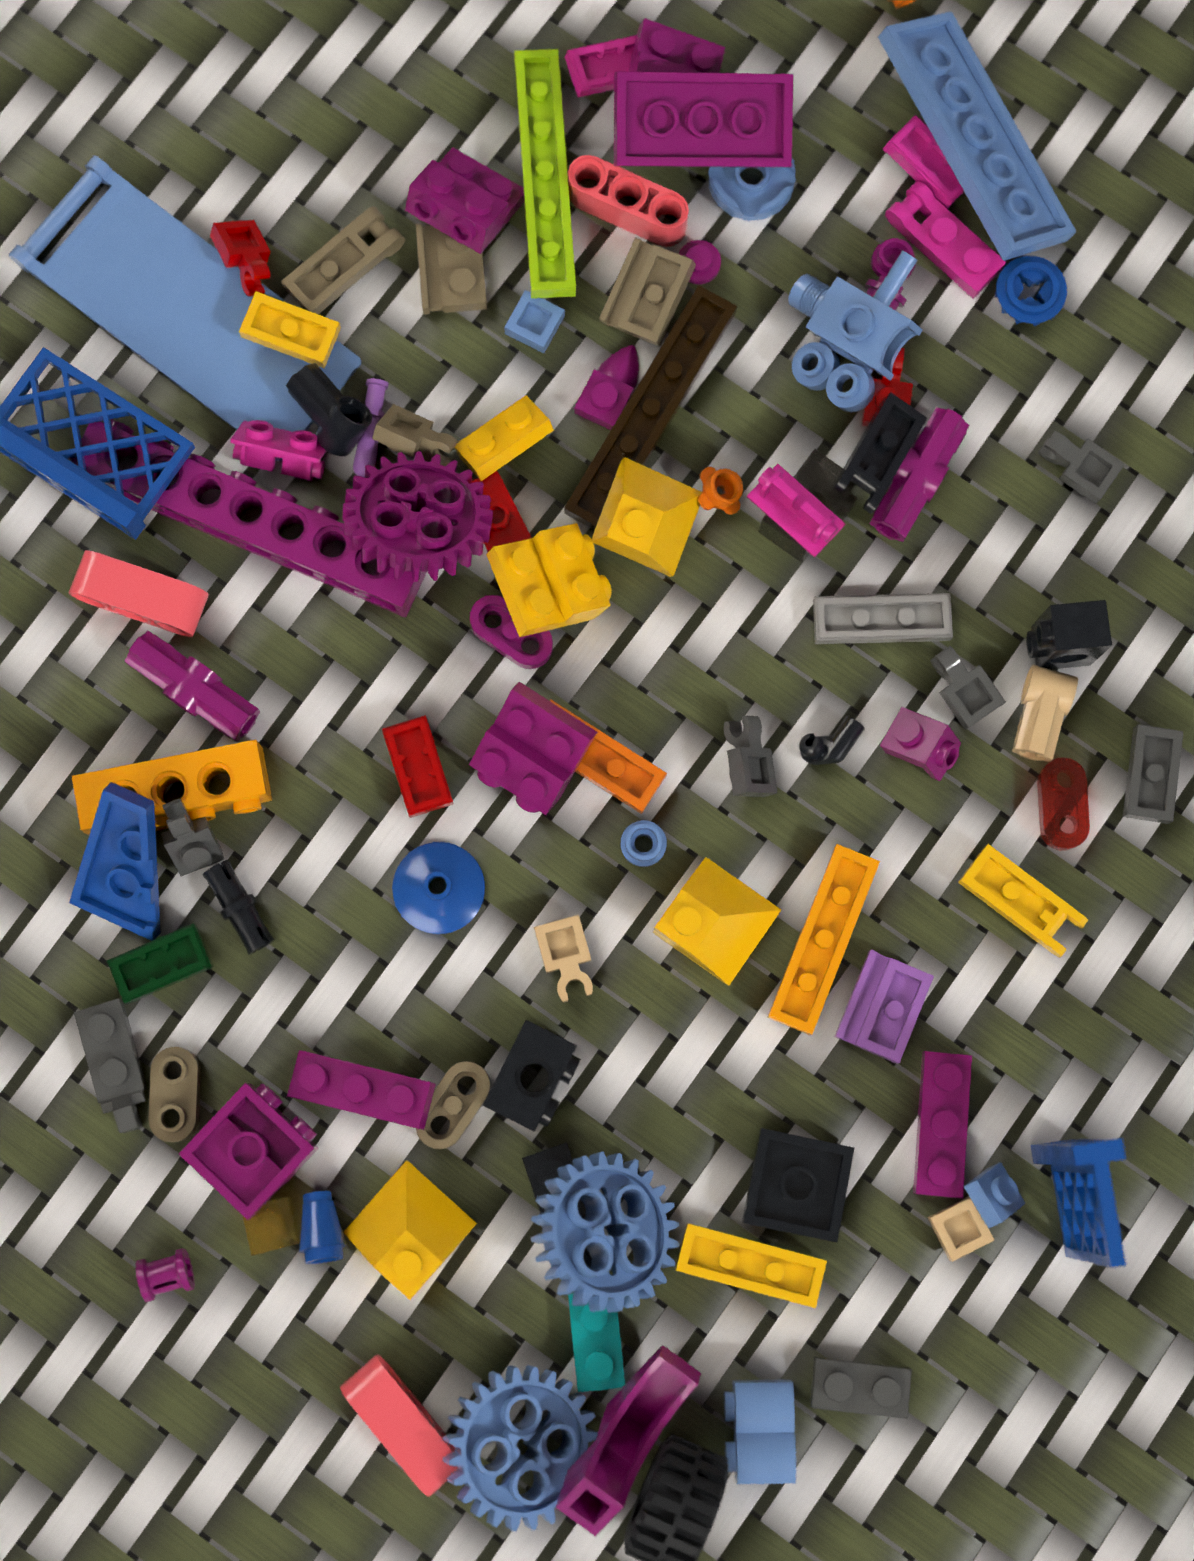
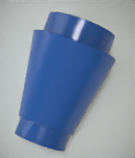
M316 1191L304 1194L299 1252L304 1253L305 1264H320L343 1259V1247L347 1246L334 1201L332 1200L331 1191Z

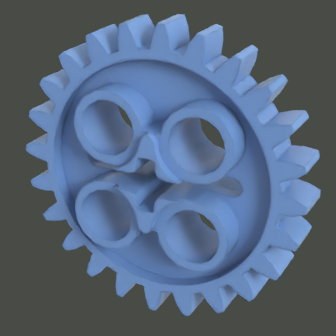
M604 1152L592 1154L589 1158L585 1155L573 1159V1166L568 1164L559 1167L557 1171L560 1178L555 1177L545 1181V1185L552 1195H542L535 1200L545 1209L544 1214L531 1217L532 1222L542 1226V1233L531 1237V1242L544 1244L545 1251L541 1252L535 1260L536 1262L549 1261L551 1264V1268L544 1276L545 1280L560 1278L561 1282L558 1286L557 1294L559 1296L566 1295L574 1291L572 1305L581 1306L589 1302L590 1312L604 1311L605 1308L608 1313L623 1311V1306L625 1308L640 1306V1298L654 1297L655 1292L652 1285H660L667 1282L660 1268L673 1267L676 1263L666 1254L667 1249L679 1247L680 1244L675 1239L669 1237V1231L679 1227V1222L667 1220L666 1213L671 1211L675 1205L671 1202L662 1204L659 1199L666 1189L665 1185L652 1188L650 1182L654 1172L649 1170L637 1174L639 1160L634 1159L623 1164L621 1153L609 1155L607 1158ZM622 1196L627 1201V1215L621 1209L620 1200ZM579 1199L586 1208L585 1219L580 1216L577 1209ZM605 1228H607L608 1235L604 1233ZM627 1245L632 1248L634 1253L632 1264L626 1255ZM585 1248L589 1251L592 1258L590 1269L585 1265L583 1259Z
M509 1365L507 1366L506 1380H504L499 1373L491 1371L489 1372L490 1387L486 1388L477 1382L472 1383L473 1391L476 1395L473 1401L459 1397L458 1401L465 1410L463 1417L457 1415H449L448 1420L456 1425L458 1430L457 1434L443 1436L445 1442L455 1446V1452L444 1456L443 1462L451 1466H457L458 1469L447 1480L454 1486L464 1484L456 1497L464 1504L474 1500L470 1512L478 1518L488 1511L487 1522L498 1527L504 1518L506 1527L512 1531H517L522 1518L525 1526L533 1531L537 1529L538 1515H541L550 1524L555 1523L554 1508L557 1505L567 1470L588 1449V1442L596 1440L598 1432L585 1427L586 1424L593 1420L595 1414L589 1410H578L583 1405L586 1397L577 1392L569 1395L573 1383L566 1379H561L556 1383V1372L546 1369L539 1378L538 1367L527 1365L522 1377L518 1367ZM523 1399L526 1405L525 1416L519 1423L512 1424L509 1417L510 1409L516 1401ZM547 1410L548 1416L545 1420L541 1421L542 1412ZM560 1429L562 1443L556 1451L549 1453L546 1447L548 1436L554 1430ZM520 1439L524 1440L523 1443L528 1447L524 1455H521L516 1447ZM495 1441L497 1445L495 1459L490 1464L482 1465L480 1460L482 1448L487 1443ZM532 1470L534 1483L531 1489L524 1494H519L517 1486L520 1476L524 1472ZM503 1474L502 1482L496 1485L495 1479L498 1475Z

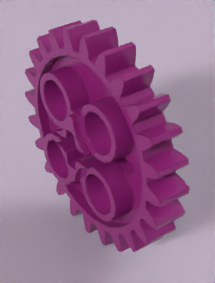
M417 451L414 461H408L402 452H398L397 463L392 464L383 456L380 458V470L367 464L365 466V478L356 475L353 477V489H346L345 503H343L345 536H351L352 550L362 549V561L364 563L375 558L377 559V572L381 573L391 566L395 568V579H399L405 571H411L414 582L419 581L421 572H428L430 577L437 581L439 569L443 568L451 576L456 575L457 562L465 567H470L472 554L482 555L483 543L489 542L493 511L490 510L491 498L488 495H483V482L471 483V470L457 473V461L455 460L443 466L440 465V454H436L430 462L424 461L421 451Z

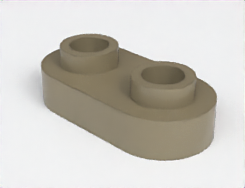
M166 1048L156 1055L151 1064L149 1126L153 1134L165 1142H181L188 1139L196 1131L199 1123L201 1066L195 1054L184 1048ZM176 1061L181 1065L182 1073L177 1079L172 1080L167 1076L166 1070L170 1063ZM171 1109H175L180 1115L179 1123L173 1128L167 1126L164 1119L165 1114Z
M465 1061L453 1065L447 1071L434 1090L425 1129L416 1128L418 1137L425 1145L434 1149H446L459 1141L484 1104L491 1090V1081L484 1068L476 1063ZM464 1077H472L476 1082V1089L470 1095H464L459 1090V1082ZM438 1116L446 1117L450 1124L448 1131L442 1135L436 1134L432 1129V1122Z

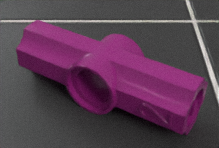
M935 408L914 447L911 446L892 480V485L886 495L883 496L872 516L870 525L879 534L890 540L904 542L925 503H930L950 468L947 466L967 434L970 425L965 422L960 414L950 409Z
M150 631L138 637L129 649V653L124 661L128 666L163 690L162 693L180 708L194 717L199 715L229 739H233L238 743L254 726L261 711L222 683L223 680L197 659L191 656L186 658L176 651L174 647Z

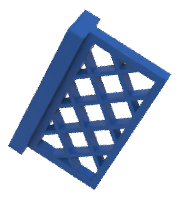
M44 347L0 405V453L134 540L138 538L146 526L143 520L195 449V445L191 441ZM50 364L62 372L64 387L40 392L38 378L47 365ZM70 378L80 384L72 386ZM32 388V394H27L28 391ZM88 392L97 394L100 398L102 411L77 416L73 395ZM66 397L70 418L45 422L42 401ZM107 401L117 408L109 410ZM34 403L38 424L18 428L8 421L18 406ZM131 416L137 420L139 436L114 440L111 419ZM104 421L107 442L82 447L79 425ZM145 426L153 430L154 433L146 434ZM72 427L75 448L58 452L52 450L49 447L47 432ZM40 433L41 442L31 435ZM168 440L179 447L170 461L152 465L148 443ZM141 445L145 466L120 471L116 450ZM109 451L113 472L97 476L89 474L86 469L84 456ZM77 458L78 466L68 459ZM160 473L158 478L154 480V474ZM147 475L149 490L137 505L124 496L122 480ZM115 482L116 490L105 483Z
M1070 1139L1030 1145L1033 1164L1051 1166L1066 1257L1110 1268L1126 1266L1109 1168V1161L1126 1159L1123 1139Z

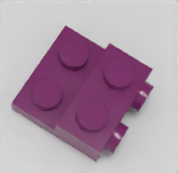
M644 18L638 28L629 72L720 73L725 47Z
M452 147L439 163L432 160L409 185L405 211L481 254L524 204V190L522 186Z
M519 681L509 693L494 724L483 736L469 765L478 771L477 776L485 785L494 788L502 786L516 795V802L523 810L531 813L540 811L546 815L561 798L597 731Z
M245 1082L179 1153L191 1167L247 1220H250L283 1184L287 1183L319 1149L312 1142L317 1133L298 1115L290 1121L277 1109L283 1101L264 1083H261L256 1089L251 1083Z

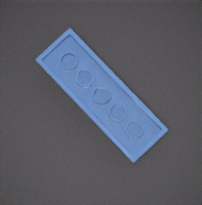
M952 11L886 26L878 36V39L1002 260L1012 259L1068 241L1077 231Z

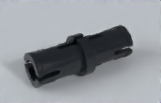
M229 860L223 861L221 865L219 863L202 874L223 908L220 912L225 921L230 920L242 940L248 955L255 953L256 950H261L275 941L254 906L257 903L254 895L247 894Z

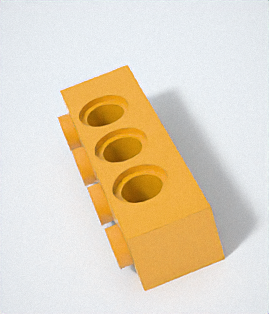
M256 739L72 776L80 830L87 835H90L103 789L110 782L130 791H135L137 794L154 801L156 831L169 828L166 822L168 816L163 809V805L166 804L163 794L167 786L175 782H180L184 785V794L181 800L192 821L202 817H206L207 821L216 818L215 812L233 809L234 814L251 813L261 810V803L272 801L263 747ZM220 773L229 774L230 785L228 789L222 794H210V780Z

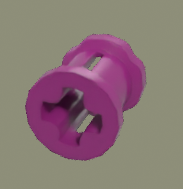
M184 1248L177 1249L173 1256L152 1262H147L146 1259L136 1261L137 1282L146 1303L154 1301L156 1295L179 1288H183L186 1291L195 1289L192 1263L187 1250Z

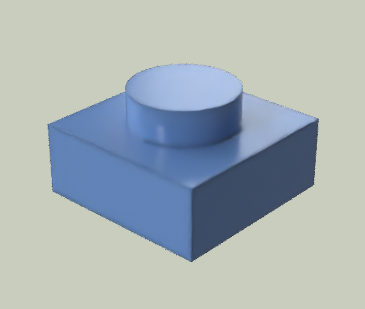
M525 290L504 327L505 334L545 353L565 317V309L543 298L531 299V292Z
M1001 1162L987 1168L963 1186L988 1229L1002 1223L1026 1204L1018 1191L1016 1183L1008 1175Z

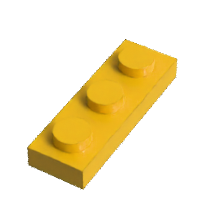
M687 1223L675 1270L816 1308L827 1261Z

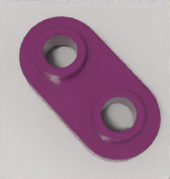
M498 595L484 596L472 606L470 624L473 633L477 638L507 659L525 669L539 668L550 659L553 651V640L550 631L519 637L503 597ZM490 615H497L502 619V622L496 628H489L485 625L486 618ZM533 640L538 643L539 648L535 653L528 654L522 650L523 643Z

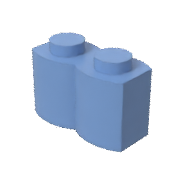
M790 1379L732 1380V1391L724 1392L725 1422H733L734 1442H725L728 1472H735L737 1484L796 1483L793 1382Z

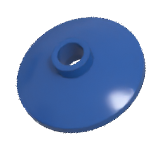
M446 842L427 843L412 850L400 862L393 879V898L401 916L414 928L430 934L452 933L466 926L479 912L485 895L484 876L477 861L463 848ZM435 878H442L446 881V889L441 894H433L429 890V884Z

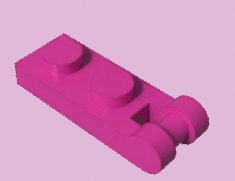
M916 181L906 191L907 197L901 203L895 202L885 212V216L897 231L974 299L1003 270L1006 261H1003L996 252L935 199L927 185ZM918 210L927 217L922 224H919L913 218V215Z

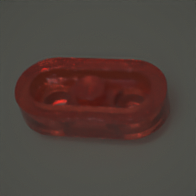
M1057 758L1045 765L1038 775L1040 833L1044 842L1051 848L1058 851H1068L1081 845L1089 834L1087 776L1083 767L1075 760ZM1058 773L1069 775L1071 778L1069 788H1064L1058 784ZM1061 818H1067L1072 821L1074 830L1071 834L1061 830L1059 825Z

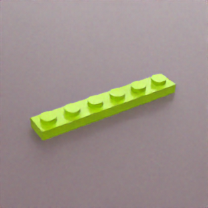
M558 49L514 51L531 299L576 297Z

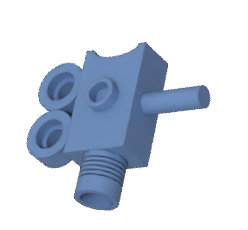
M902 251L873 297L838 276L831 287L809 274L801 276L790 291L789 304L811 318L806 328L820 337L821 340L820 342L808 343L796 352L792 361V372L795 379L810 390L819 391L826 389L829 400L846 412H856L865 408L872 400L875 392V383L871 376L873 370L891 381L894 376L892 372L893 364L899 351L909 339L917 335L919 336L923 331L911 319L889 307L918 260ZM836 353L850 360L854 364L848 363L840 366V361ZM818 358L816 368L808 371L810 360ZM853 379L852 388L847 392H842L844 382Z

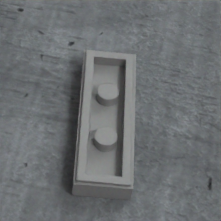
M950 593L815 596L813 599L815 644L951 641L953 638Z

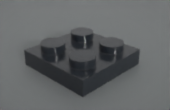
M760 1128L742 1223L837 1243L855 1148Z

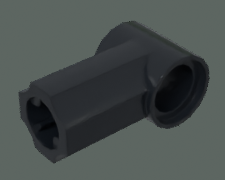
M316 363L305 365L299 372L292 375L286 384L289 394L318 426L315 435L319 444L333 455L340 457L349 455L372 422V414L368 407L354 397L344 396Z

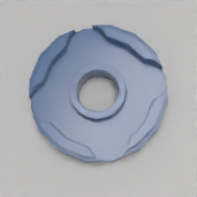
M792 158V167L788 168L710 167L708 171L709 190L716 204L730 216L746 221L763 220L780 212L790 200L796 180L795 163ZM746 168H755L762 172L764 179L758 184L751 185L741 179L740 173Z

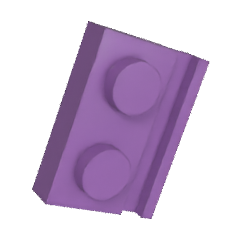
M869 950L834 1037L896 1064L900 1063L934 976L893 958L883 956L874 950Z

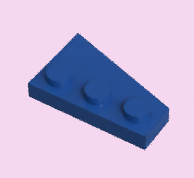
M110 782L103 789L69 903L151 941L155 940L161 933L154 801Z

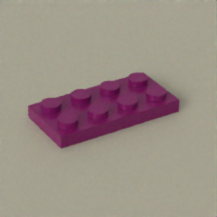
M615 72L614 166L792 167L794 74Z

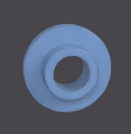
M641 820L630 824L624 830L620 846L622 854L627 861L635 866L648 867L659 862L664 856L667 840L663 830L657 824ZM641 836L648 837L652 842V848L648 852L638 851L634 844L637 838Z

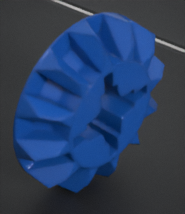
M1023 256L1011 261L1003 268L997 279L995 297L998 298L1002 313H1007L1013 317L1016 324L1022 322L1032 323L1035 327L1049 319L1052 321L1062 309L1067 297V284L1060 269L1049 260L1038 256ZM1025 283L1027 287L1031 288L1044 283L1036 296L1038 301H1035L1032 297L1018 299L1024 289L1022 284Z

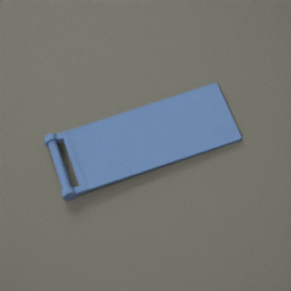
M93 156L85 165L87 171L22 247L20 245L14 247L8 254L9 257L20 268L32 274L235 430L239 428L243 421L261 420L272 424L274 428L291 432L298 430L307 431L312 425L313 420L289 394L286 384L292 375L299 372L305 365L311 363L241 338L239 330L253 296H247L242 289L239 267L226 268L216 248L113 171L102 159ZM100 183L107 184L110 187L48 261L43 265L36 260L39 254ZM262 284L265 289V295L286 302ZM336 340L325 369L321 367L320 369L340 390L359 368L361 359ZM276 457V461H282L281 458Z

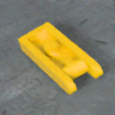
M989 844L984 846L958 881L960 885L1059 958L1064 955L1066 948L1056 941L1053 936L1064 921L1068 919L1079 928H1083L1088 922V919Z

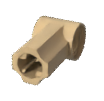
M1036 665L1030 667L1020 701L1024 706L1012 752L1035 761L1050 762L1053 760L1063 718L1069 713L1074 701L1078 677Z

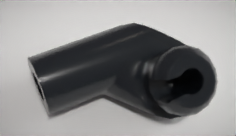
M846 716L832 736L815 737L814 733L804 735L799 742L802 759L813 765L833 764L843 761L865 730L864 726L852 717Z

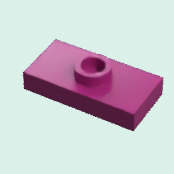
M637 35L567 51L564 58L578 98L614 90V73L617 71L629 72Z
M916 115L883 148L915 181H920L927 185L932 191L934 198L945 208L948 209L964 192L928 126Z

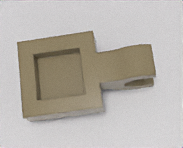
M395 404L378 421L372 437L373 440L387 445L391 450L402 452L411 457H414L417 451H421L424 460L430 462L436 454H440V465L443 466L449 464L452 459L442 455L438 449L450 453L457 444V440L453 436L433 431L434 422Z

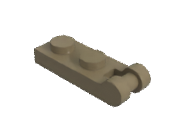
M372 206L281 281L283 288L303 309L319 314L383 259L397 253L404 245L405 238L396 228L390 229L384 223L385 216L375 206ZM372 234L376 241L368 246L362 238Z

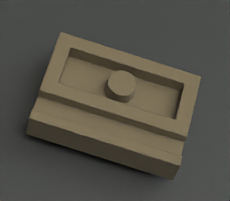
M416 224L423 315L430 314L431 311L449 313L486 310L487 300L483 252L479 254L433 226Z
M635 237L599 320L604 325L612 326L624 333L660 347L696 267L695 262L690 258L654 244L650 245Z

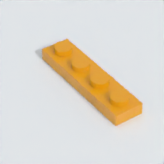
M839 844L835 845L767 1018L808 1035L813 1034L880 861Z

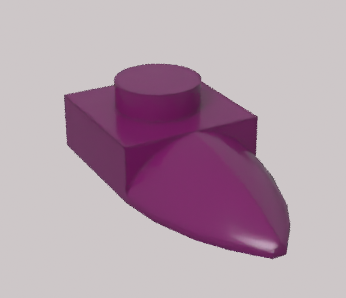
M634 345L615 352L600 365L598 370H593L574 407L575 414L609 430L613 428L638 383L639 360Z

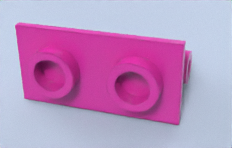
M253 420L249 422L243 421L230 440V443L235 444L233 459L240 460V464L243 466L272 472L275 468L277 457L282 459L281 474L312 481L314 477L321 479L323 476L325 461H321L326 450L319 444L317 436L312 432L303 430L291 432L274 428L272 424L266 421Z
M779 464L773 469L771 467L767 468L759 477V483L747 495L750 501L814 558L846 525Z

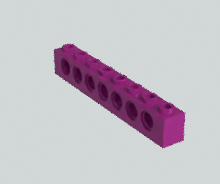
M111 419L114 440L134 437L132 435L134 431L130 427ZM100 421L88 425L81 439L82 447L107 442L103 422ZM165 441L148 443L152 465L168 462L175 454L173 452L174 447ZM141 445L116 450L118 464L125 456L137 455L138 460L132 468L145 466ZM109 451L84 456L86 469L89 474L97 476L113 472ZM190 454L178 471L179 478L177 482L166 488L151 509L156 513L405 618L427 573L421 572L418 582H414L411 571H405L399 579H395V568L391 566L378 575L365 573L364 567L366 563L362 561V549H351V536H345L344 524L338 522L339 517L335 513L320 506H314L312 510L296 504L298 500L294 496L277 488H273L270 493L255 487L256 481L240 472L232 471L230 476L214 469V463L197 454ZM72 458L71 462L78 466L77 458ZM160 473L154 474V480L158 478ZM147 475L122 480L124 496L137 505L149 490ZM115 482L105 483L116 490ZM217 489L221 491L219 499L213 504L204 505L200 503L202 494L207 490ZM252 506L262 508V513L257 520L253 522L241 521V515L245 509ZM290 524L304 526L302 534L296 539L287 540L281 537L285 527ZM332 541H341L346 544L343 553L337 557L331 558L323 555L324 547Z

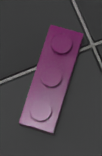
M299 1050L287 1096L424 1130L436 1083Z
M922 1052L913 1194L963 1198L972 1055Z

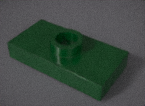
M195 923L106 960L123 1003L127 1005L214 967Z

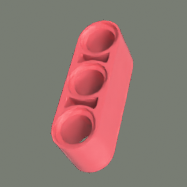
M580 156L571 163L568 171L569 199L579 210L660 246H675L683 240L687 230L689 214L688 203L683 196L619 166H614V164L596 156ZM583 179H593L598 184L592 188H585L580 186L578 182ZM629 196L636 199L638 203L633 206H624L618 200ZM669 214L676 217L678 221L674 224H664L658 220V217Z
M89 550L84 552L69 590V595L84 603L185 637L194 636L209 596L206 591L192 584Z
M376 1354L340 1386L342 1394L352 1408L426 1496L430 1497L448 1481L447 1478L458 1469L457 1466H451L443 1462L444 1456L455 1452V1446L443 1440V1436L447 1434L379 1354Z

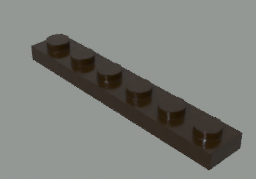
M698 285L564 507L566 515L595 530L622 458L626 457L645 466L737 311L735 304Z

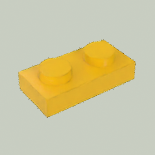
M256 291L239 333L241 338L305 362L316 363L319 367L325 369L341 327L340 322Z
M525 395L463 438L454 448L459 458L480 481H483L553 432L554 429L549 418Z

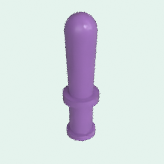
M369 378L366 380L368 388L365 405L370 410L373 419L357 443L353 462L354 473L364 478L365 466L367 464L376 467L378 441L373 440L372 437L376 424L385 414L382 408L385 390L388 389L389 385L388 382L381 379Z

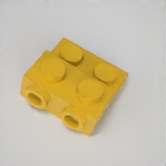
M577 523L539 531L532 539L494 546L486 554L519 637L593 620L611 606L609 602L612 593L610 582L604 575H598L592 560L595 554L594 543L590 542L591 538L589 535L581 533Z

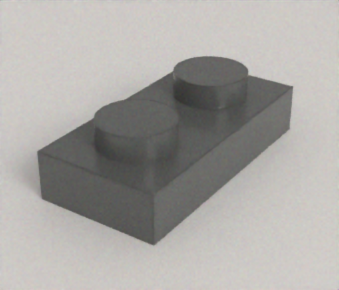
M1140 724L1133 728L1123 817L1165 824L1173 822L1184 731Z
M814 1357L810 1407L908 1419L912 1369L909 1367Z

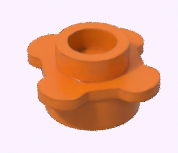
M713 467L703 469L700 473L703 489L702 494L698 497L700 506L705 510H711L712 508L722 509L728 515L738 512L741 506L739 499L743 494L741 477L730 469H720L718 471ZM718 487L722 489L723 494L717 492Z

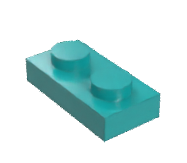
M574 1292L568 1294L577 1392L623 1388L625 1377L618 1311L608 1313L605 1308L604 1311L590 1312L589 1302L586 1305L574 1306L572 1305Z

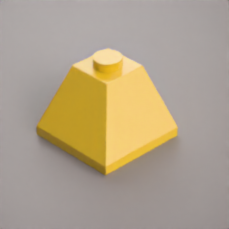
M624 457L620 462L590 542L669 577H673L699 510L698 497L702 492Z
M705 857L658 921L653 933L729 986L779 915L781 909Z
M406 1160L343 1233L368 1262L410 1300L477 1225V1222L413 1164Z

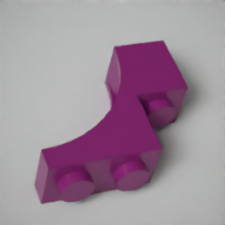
M662 1345L606 1405L596 1440L567 1470L556 1508L596 1537L624 1508L630 1489L646 1456L674 1413L699 1385L701 1372Z

